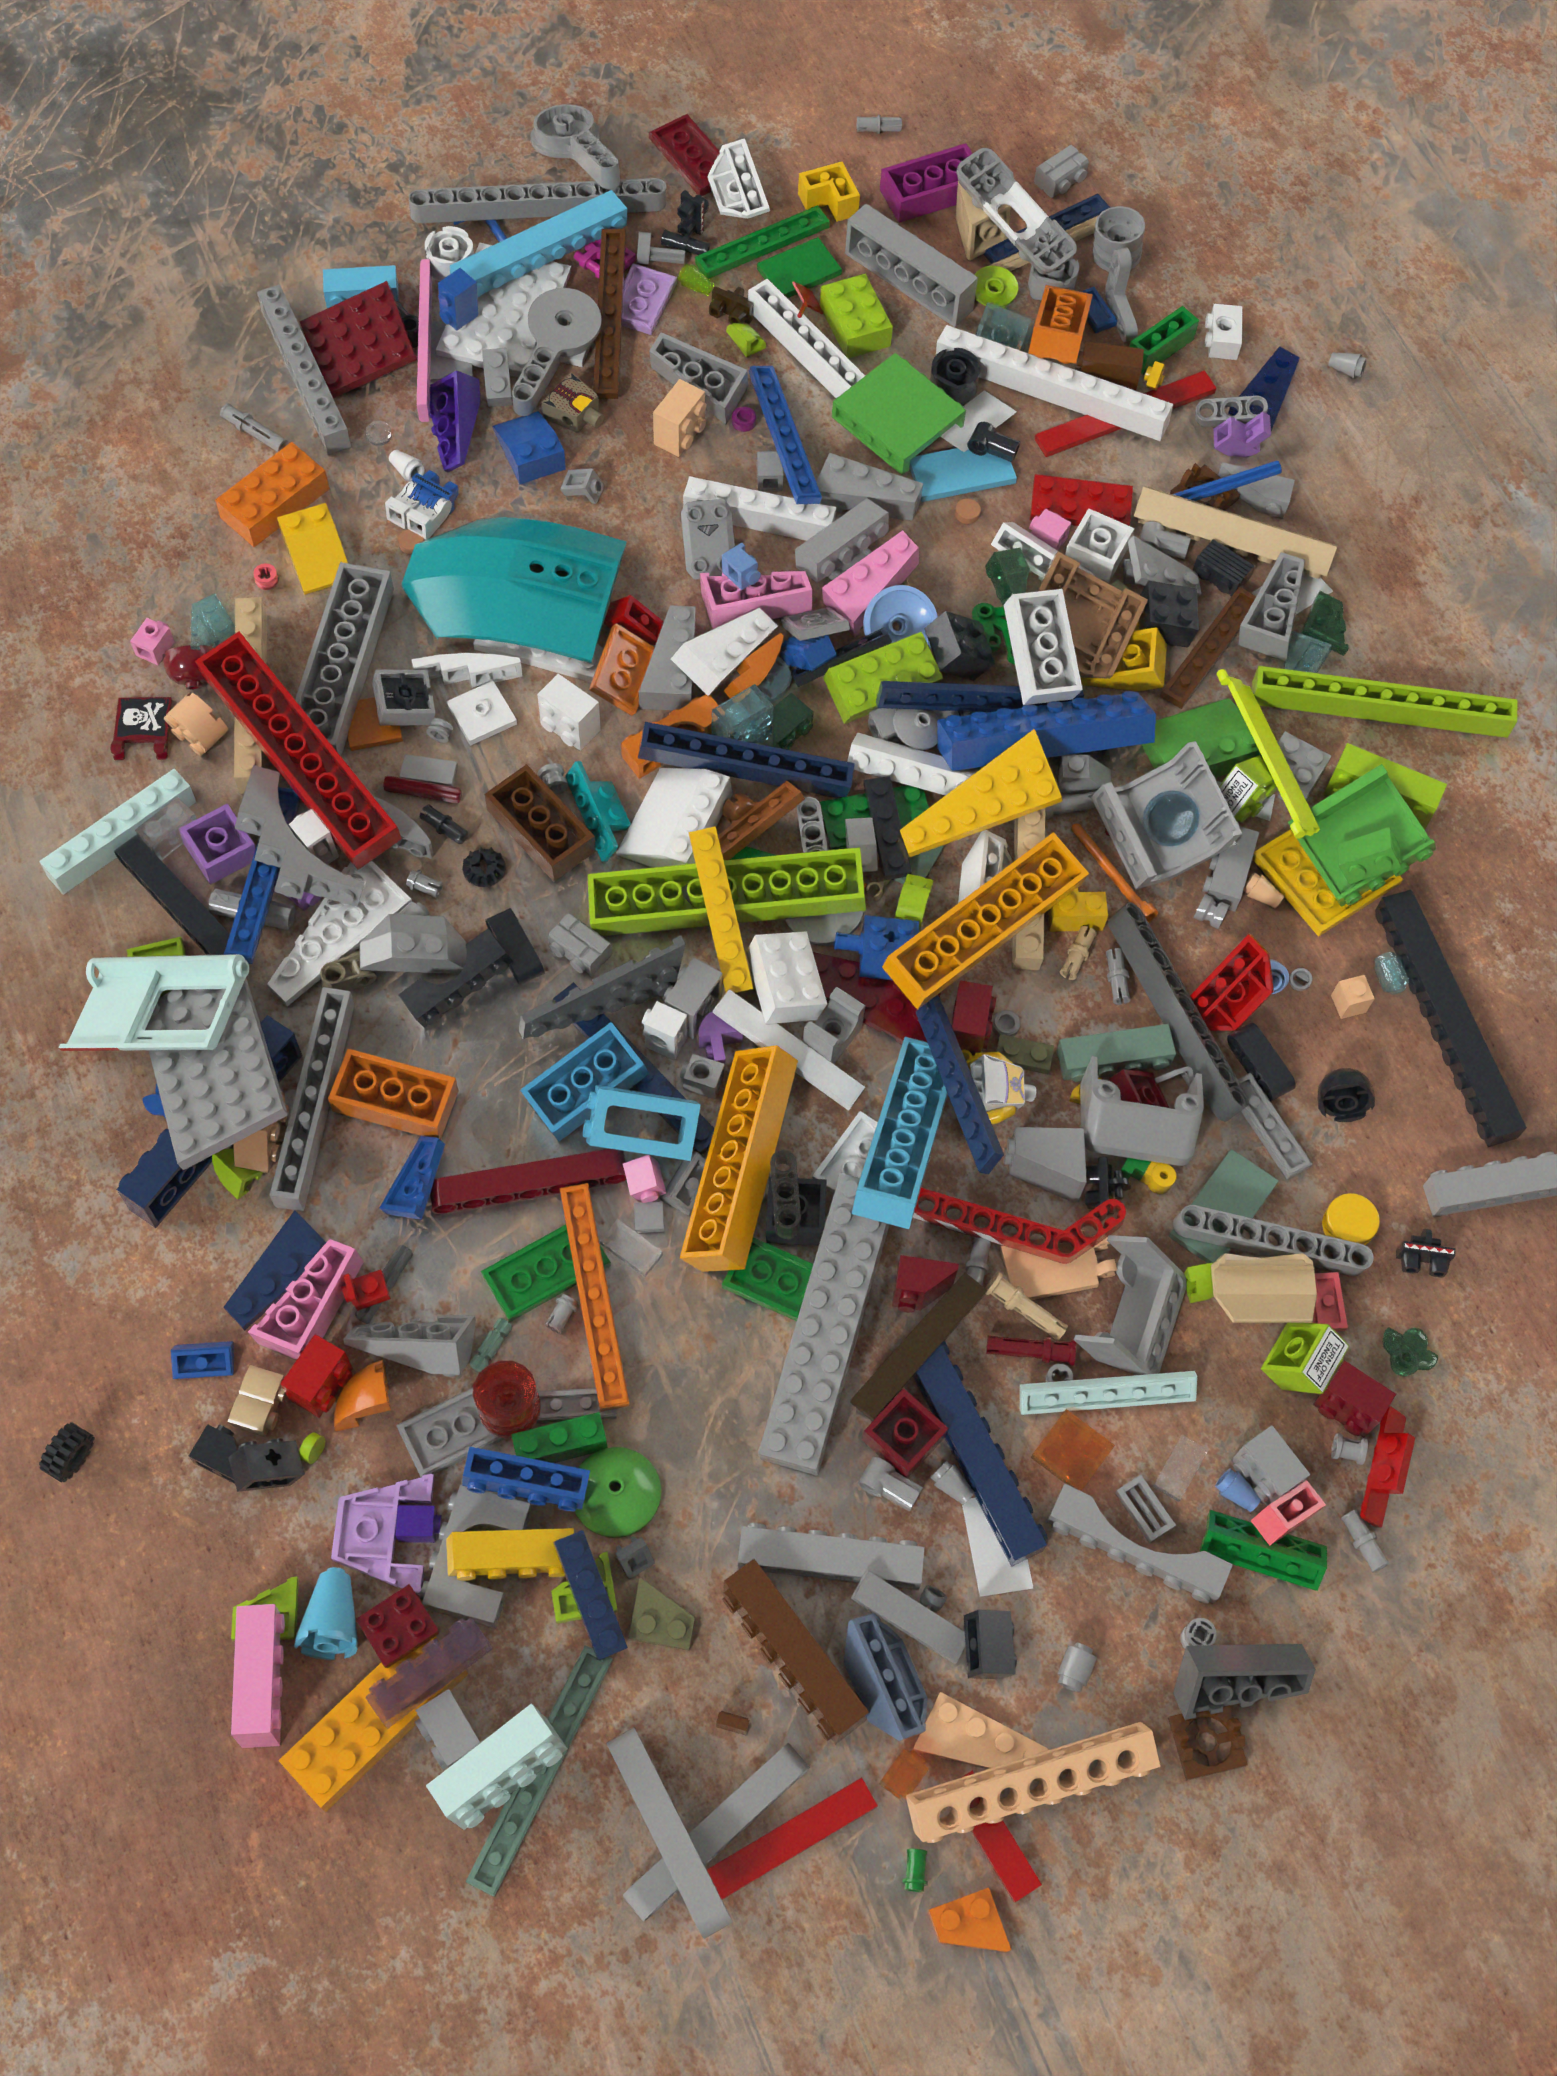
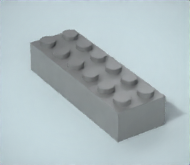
M868 204L863 205L848 219L845 254L953 327L958 326L973 311L978 277L972 272L967 271L952 259L946 257L934 247L929 246L916 235L911 234L899 226L898 223L890 220Z

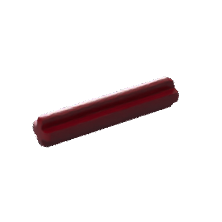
M389 775L385 776L383 788L388 792L452 803H459L462 797V791L458 787Z

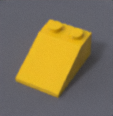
M323 503L277 517L284 543L304 595L332 587L340 562H348L327 504Z
M1158 628L1133 631L1119 664L1110 679L1080 677L1081 684L1132 691L1163 688L1167 644Z

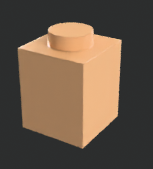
M1365 975L1339 981L1331 994L1341 1019L1366 1013L1375 999Z

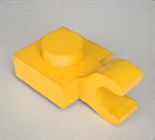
M1155 361L1153 367L1148 366L1144 380L1147 381V388L1156 391L1158 385H1162L1165 377L1163 375L1164 364Z

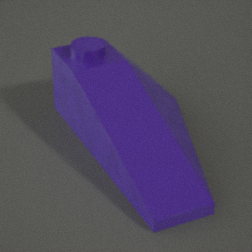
M457 370L430 385V418H432L434 425L431 430L433 435L438 438L439 444L437 449L445 472H450L464 465L480 405L479 379Z

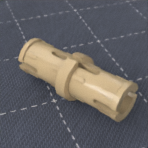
M1088 926L1080 928L1074 944L1070 945L1067 950L1068 957L1060 969V974L1064 978L1070 973L1069 980L1076 979L1083 961H1086L1089 956L1088 950L1097 935L1094 929L1090 928L1087 934Z

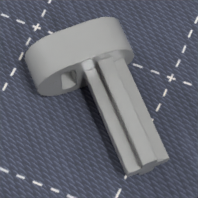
M639 232L636 263L649 264L650 260L684 264V250L650 247L651 233Z

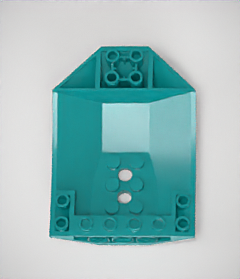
M510 517L480 519L415 544L401 587L437 640L439 637L498 641L536 648L592 663L627 541L553 522ZM540 564L544 570L540 573H535L530 570L529 566ZM565 571L568 573V576L561 577L555 572Z

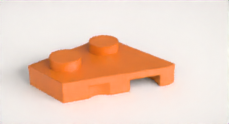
M989 1888L928 1910L939 1943L996 1950L999 1952L1011 1951Z

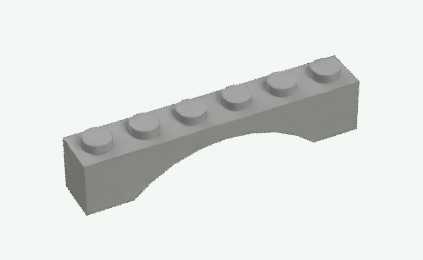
M1064 1484L1046 1522L1052 1525L1051 1528L1055 1532L1065 1536L1071 1534L1079 1538V1542L1082 1545L1091 1549L1098 1547L1108 1552L1107 1556L1121 1563L1127 1561L1135 1565V1569L1146 1576L1154 1574L1164 1579L1163 1583L1168 1587L1176 1590L1182 1588L1189 1591L1195 1600L1205 1604L1209 1602L1214 1603L1220 1597L1233 1564L1206 1551L1192 1554H1167L1139 1546L1124 1537L1107 1521L1092 1496L1067 1484Z

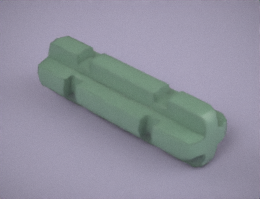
M503 1318L497 1319L493 1326L494 1330L488 1333L479 1347V1354H475L470 1361V1366L477 1372L483 1373L489 1365L488 1360L493 1359L504 1342L503 1337H507L512 1329L511 1324Z

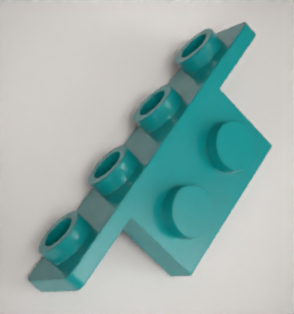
M575 761L565 775V778L583 817L585 826L595 836V848L601 861H608L618 848L612 831H626L631 823L613 782L590 781L582 762Z

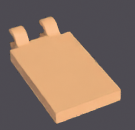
M1082 1230V1234L1086 1236L1085 1230ZM1045 1238L1030 1241L1035 1245H1041L1045 1242ZM1107 1238L1068 1264L1058 1263L1006 1246H1001L1000 1248L1008 1282L1015 1287L1020 1286L1023 1288L1024 1295L1030 1300L1097 1288L1099 1278L1115 1276L1114 1271H1117L1115 1259L1098 1263L1095 1251L1108 1249L1107 1244L1110 1243L1107 1241ZM1067 1242L1060 1243L1057 1246L1059 1251L1064 1254L1073 1251L1072 1245Z

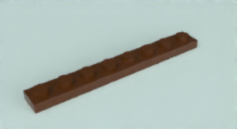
M602 229L598 289L601 328L596 337L593 391L597 394L598 399H618L626 250L625 229Z

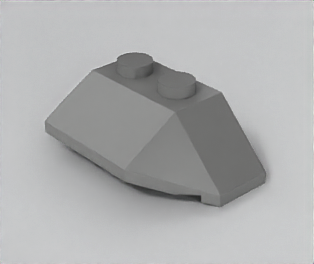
M388 914L360 942V970L460 974L467 960V942L444 916Z

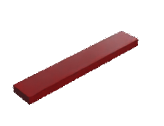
M861 1777L708 1868L707 1871L723 1900L877 1808L878 1805Z

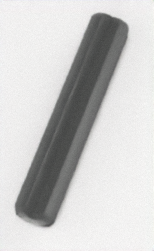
M404 1245L397 1247L383 1269L389 1291L413 1256L412 1250ZM382 1302L356 1311V1318L363 1323H370Z

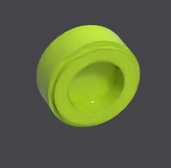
M316 1432L310 1433L300 1447L299 1454L301 1460L308 1464L315 1463L325 1447V1437Z

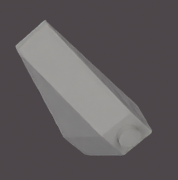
M472 1315L437 1316L438 1321L420 1323V1318L410 1319V1322L400 1326H394L392 1322L357 1325L351 1329L343 1340L344 1345L431 1374H443L446 1377L460 1375L470 1361L476 1318Z

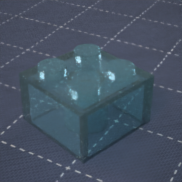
M754 684L712 709V735L755 744L758 742L763 743L772 734L774 706Z

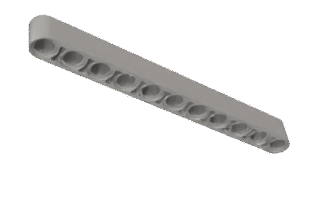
M659 178L620 180V185L613 189L603 188L596 181L414 190L409 194V208L411 219L417 223L554 217L612 190L627 207V213L660 211L666 206V183Z

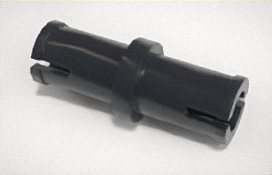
M666 229L662 234L661 245L684 250L685 254L689 252L700 255L710 249L709 242L691 238L689 234L680 235Z

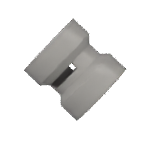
M1205 894L1194 918L1199 921H1210L1212 927L1219 929L1230 905L1224 902L1216 904L1213 897Z
M1205 1618L1192 1620L1186 1625L1180 1635L1181 1644L1184 1649L1186 1646L1213 1645L1217 1637L1214 1625Z

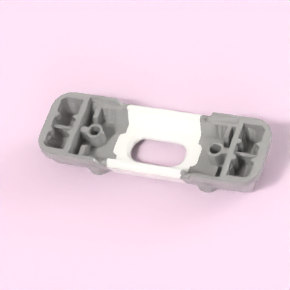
M981 148L961 161L957 167L959 184L972 197V204L976 208H981L1019 250V256L1022 260L1029 261L1040 274L1045 275L1056 270L1075 255L1077 246L1074 240L1056 220L1052 221L1014 179L1013 172L994 151L988 148ZM1001 205H1010L1025 221L1027 229L1024 232H1014L1000 217L997 210Z

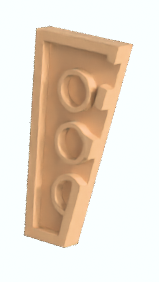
M942 1692L939 1693L925 1722L926 1731L919 1735L912 1749L915 1752L928 1753L940 1758L956 1760L988 1769L1050 1750Z

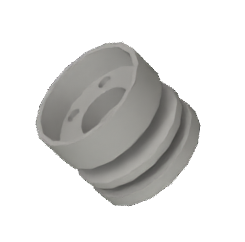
M1116 206L1102 211L1097 217L1092 255L1094 262L1100 268L1109 272L1113 252L1115 249L1128 248L1130 250L1132 259L1131 269L1135 268L1140 262L1145 222L1138 211L1130 207Z

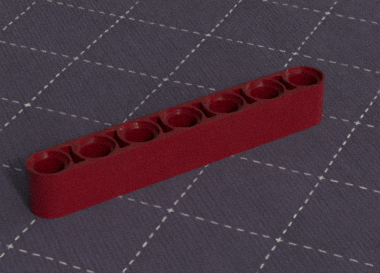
M604 1149L434 1179L430 1192L432 1211L436 1214H445L560 1194V1188L588 1183L589 1188L618 1184L627 1180L623 1163H626L623 1150Z

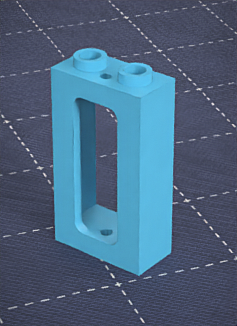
M596 1085L595 1092H590L588 1109L592 1110L590 1120H585L583 1137H587L586 1142L590 1146L691 1161L701 1105L693 1100ZM614 1105L682 1116L677 1144L606 1133L604 1125L608 1107Z

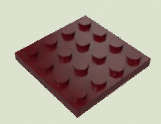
M387 281L300 321L308 346L333 398L417 360L393 292Z

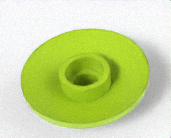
M986 266L974 274L978 277L975 299L981 304L991 308H1001L1009 305L1016 298L1018 282L1009 270L1000 266Z

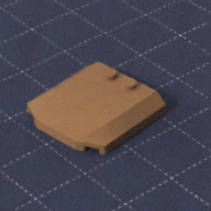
M1058 551L1054 555L1038 591L1063 589L1080 677L1110 679L1119 664L1148 599L1127 588L1123 591L1080 569L1079 562Z

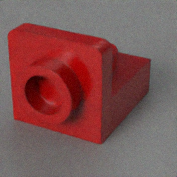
M381 1269L354 1279L349 1273L343 1275L346 1284L341 1286L344 1298L347 1303L352 1302L357 1311L391 1299L385 1276Z

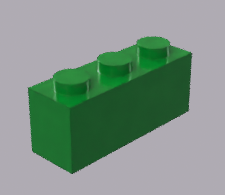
M1181 306L1131 341L1130 347L1144 349L1142 376L1146 374L1148 366L1153 367L1155 361L1162 363L1194 340L1199 319L1184 306Z
M600 1412L511 1434L516 1456L550 1463L585 1456L608 1448Z

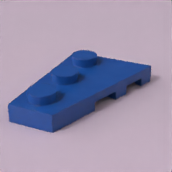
M420 1136L379 1209L388 1215L422 1220L445 1147L444 1142L439 1138Z

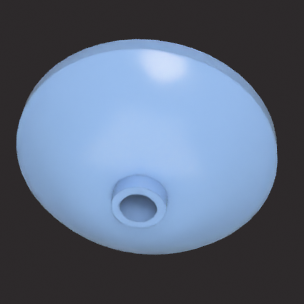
M895 585L883 589L869 602L863 620L864 633L866 636L881 628H885L892 643L922 631L929 649H931L924 628L933 622L938 615L933 603L923 592L911 586ZM893 622L899 624L898 631L893 629Z

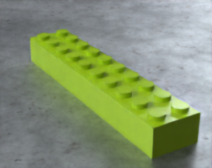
M860 847L724 861L738 923L866 911ZM696 863L588 874L590 926L601 936L710 926ZM688 884L687 892L691 904L684 898L681 888Z

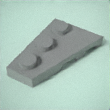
M1134 535L1127 541L1136 584L1145 586L1149 580L1197 588V598L1202 594L1198 574Z

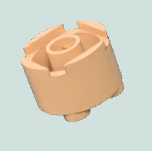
M188 693L164 717V720L172 727V733L181 741L187 739L191 743L189 745L191 749L199 756L206 753L228 731L226 724L220 717L216 720L215 715L212 713L213 709L193 693Z

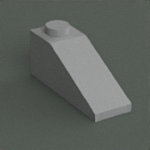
M1222 462L1218 476L1224 478L1249 470V468ZM1275 475L1235 488L1234 490L1240 494L1239 498L1258 512L1284 518L1295 480Z

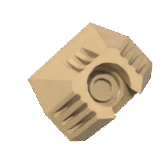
M1225 1253L1211 1265L1213 1295L1233 1323H1313L1317 1299L1313 1261L1305 1254L1257 1258Z

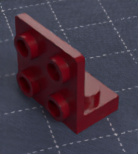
M410 1584L356 1618V1621L385 1668H389L439 1634L438 1628Z

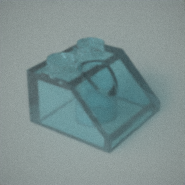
M987 302L975 335L1024 351L1029 342L1036 319L997 303Z

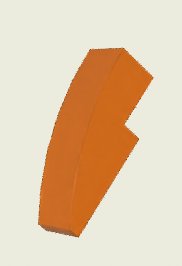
M781 632L746 657L736 668L740 676L734 679L724 690L736 707L752 694L773 667L784 638Z

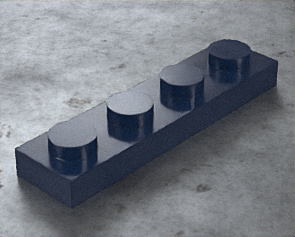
M581 1530L554 1541V1547L597 1660L627 1649V1644L584 1531Z

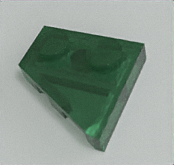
M1319 591L1313 601L1300 635L1344 656L1349 649V645L1345 644L1344 639L1346 624L1343 619L1342 601Z

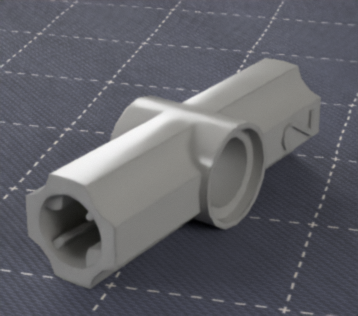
M215 889L209 898V912L235 919L242 894ZM271 901L264 925L289 930L295 920V906Z

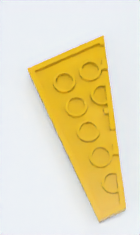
M1035 729L900 830L909 857L1063 802Z

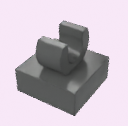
M632 1536L630 1538L632 1543L623 1549L620 1545L616 1546L617 1552L615 1554L628 1579L633 1578L655 1564L651 1552L642 1537L637 1539Z

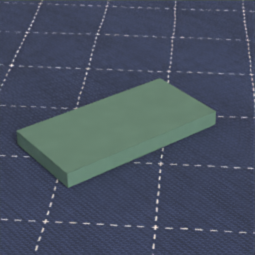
M1230 1149L1191 1205L1253 1218L1279 1180L1233 1149ZM1184 1216L1185 1222L1189 1226H1194L1193 1219ZM1212 1222L1213 1229L1218 1233H1222L1221 1226ZM1174 1229L1169 1235L1171 1239L1206 1263H1214L1221 1255L1228 1254L1231 1250L1228 1247L1182 1237Z

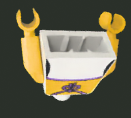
M962 1050L992 1125L1014 1116L1016 1110L1021 1108L1025 1101L1032 1102L1035 1099L1036 1087L1024 1084V1070L1022 1067L1014 1065L1000 1052H981L972 1056L968 1050Z

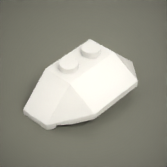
M745 138L722 145L720 154L708 174V180L720 215L748 219L770 212Z
M983 830L962 863L958 903L1013 863L1006 849L1008 847L1006 839L987 830Z

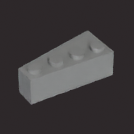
M661 332L649 351L651 368L673 385L681 379L705 391L706 410L724 424H727L748 388V371Z
M829 453L816 481L822 496L820 504L836 507V512H842V509L851 510L868 498L889 512V518L913 521L920 505L923 483L832 453Z

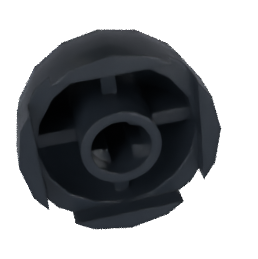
M1340 1068L1331 1071L1325 1075L1318 1086V1108L1325 1117L1326 1114L1336 1116L1334 1121L1337 1122L1360 1120L1366 1116V1111L1370 1108L1373 1109L1375 1106L1373 1086L1368 1077L1359 1070Z

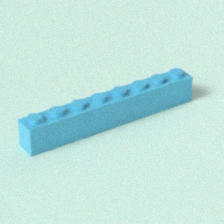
M610 190L450 265V274L459 268L464 270L477 282V297H480L492 289L499 288L511 280L520 278L524 274L539 269L551 261L560 259L564 255L581 249L591 242L600 240L602 229H622L627 226V207Z

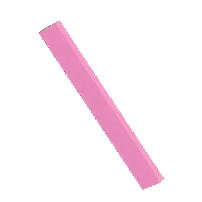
M421 259L417 409L421 422H429L433 277L429 259Z

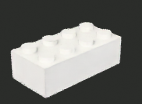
M1063 589L1012 594L1004 604V610L1023 705L1073 699L1083 689Z

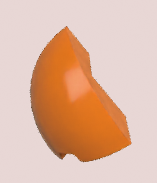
M384 1360L374 1362L362 1368L343 1387L335 1407V1432L359 1427L358 1418L391 1411L388 1396L389 1385Z

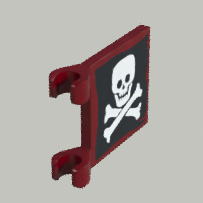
M171 697L118 698L114 737L110 747L111 753L114 754V760L125 759V743H154L153 750L156 753L157 760H166L168 758L169 724L164 720V717L171 710Z

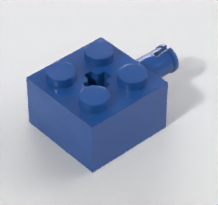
M865 915L860 935L836 932L834 950L858 951V954H860L859 977L892 980L882 966L891 953L919 933V921Z

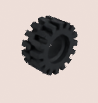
M73 1422L67 1423L64 1429L61 1428L58 1431L57 1436L54 1435L52 1437L51 1444H47L46 1452L42 1454V1460L39 1462L40 1470L61 1483L71 1479L74 1472L77 1473L80 1470L79 1466L85 1463L86 1456L90 1455L91 1451L89 1449L94 1445V1435Z

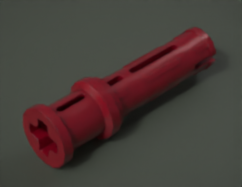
M988 1335L986 1354L1042 1359V1362L1047 1364L1050 1361L1068 1362L1070 1366H1074L1076 1342L1074 1339H1071L1070 1342L1055 1341L1051 1337L1043 1338L1042 1341Z

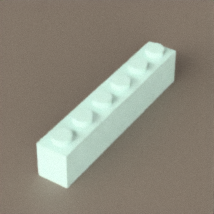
M172 769L40 860L39 862L47 877L64 895L116 859L114 850L137 835L143 840L195 804L196 800L192 789L175 769Z

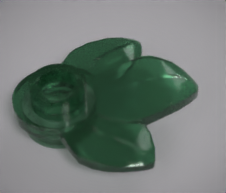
M1390 1327L1385 1330L1382 1339L1383 1347L1391 1355L1390 1366L1397 1375L1406 1377L1416 1373L1417 1370H1431L1436 1365L1438 1355L1427 1350L1428 1337L1422 1329L1411 1328L1405 1331L1403 1335Z

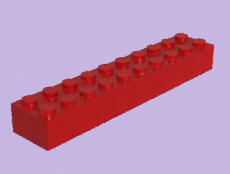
M240 631L195 661L204 679L309 810L312 809L330 831L332 839L357 870L402 839L397 825Z

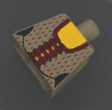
M571 372L542 401L544 419L574 432H579L587 423L598 428L604 420V415L598 412L597 394Z

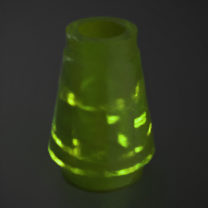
M686 263L677 277V280L681 282V286L708 296L714 287V283L694 264L689 265Z

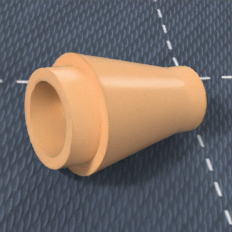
M1255 872L1248 879L1243 889L1247 893V897L1270 905L1274 909L1284 898V895L1262 874L1258 875Z

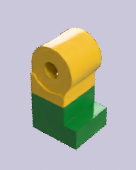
M1127 1158L1121 1169L1123 1171V1178L1129 1179L1133 1177L1148 1185L1149 1189L1156 1194L1167 1193L1176 1180L1174 1168L1165 1163Z

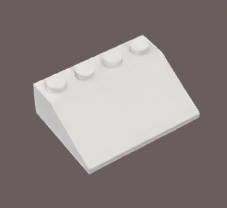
M660 768L616 852L617 856L653 868L695 864L688 832L717 827L723 814V805L733 794L730 777L707 769Z

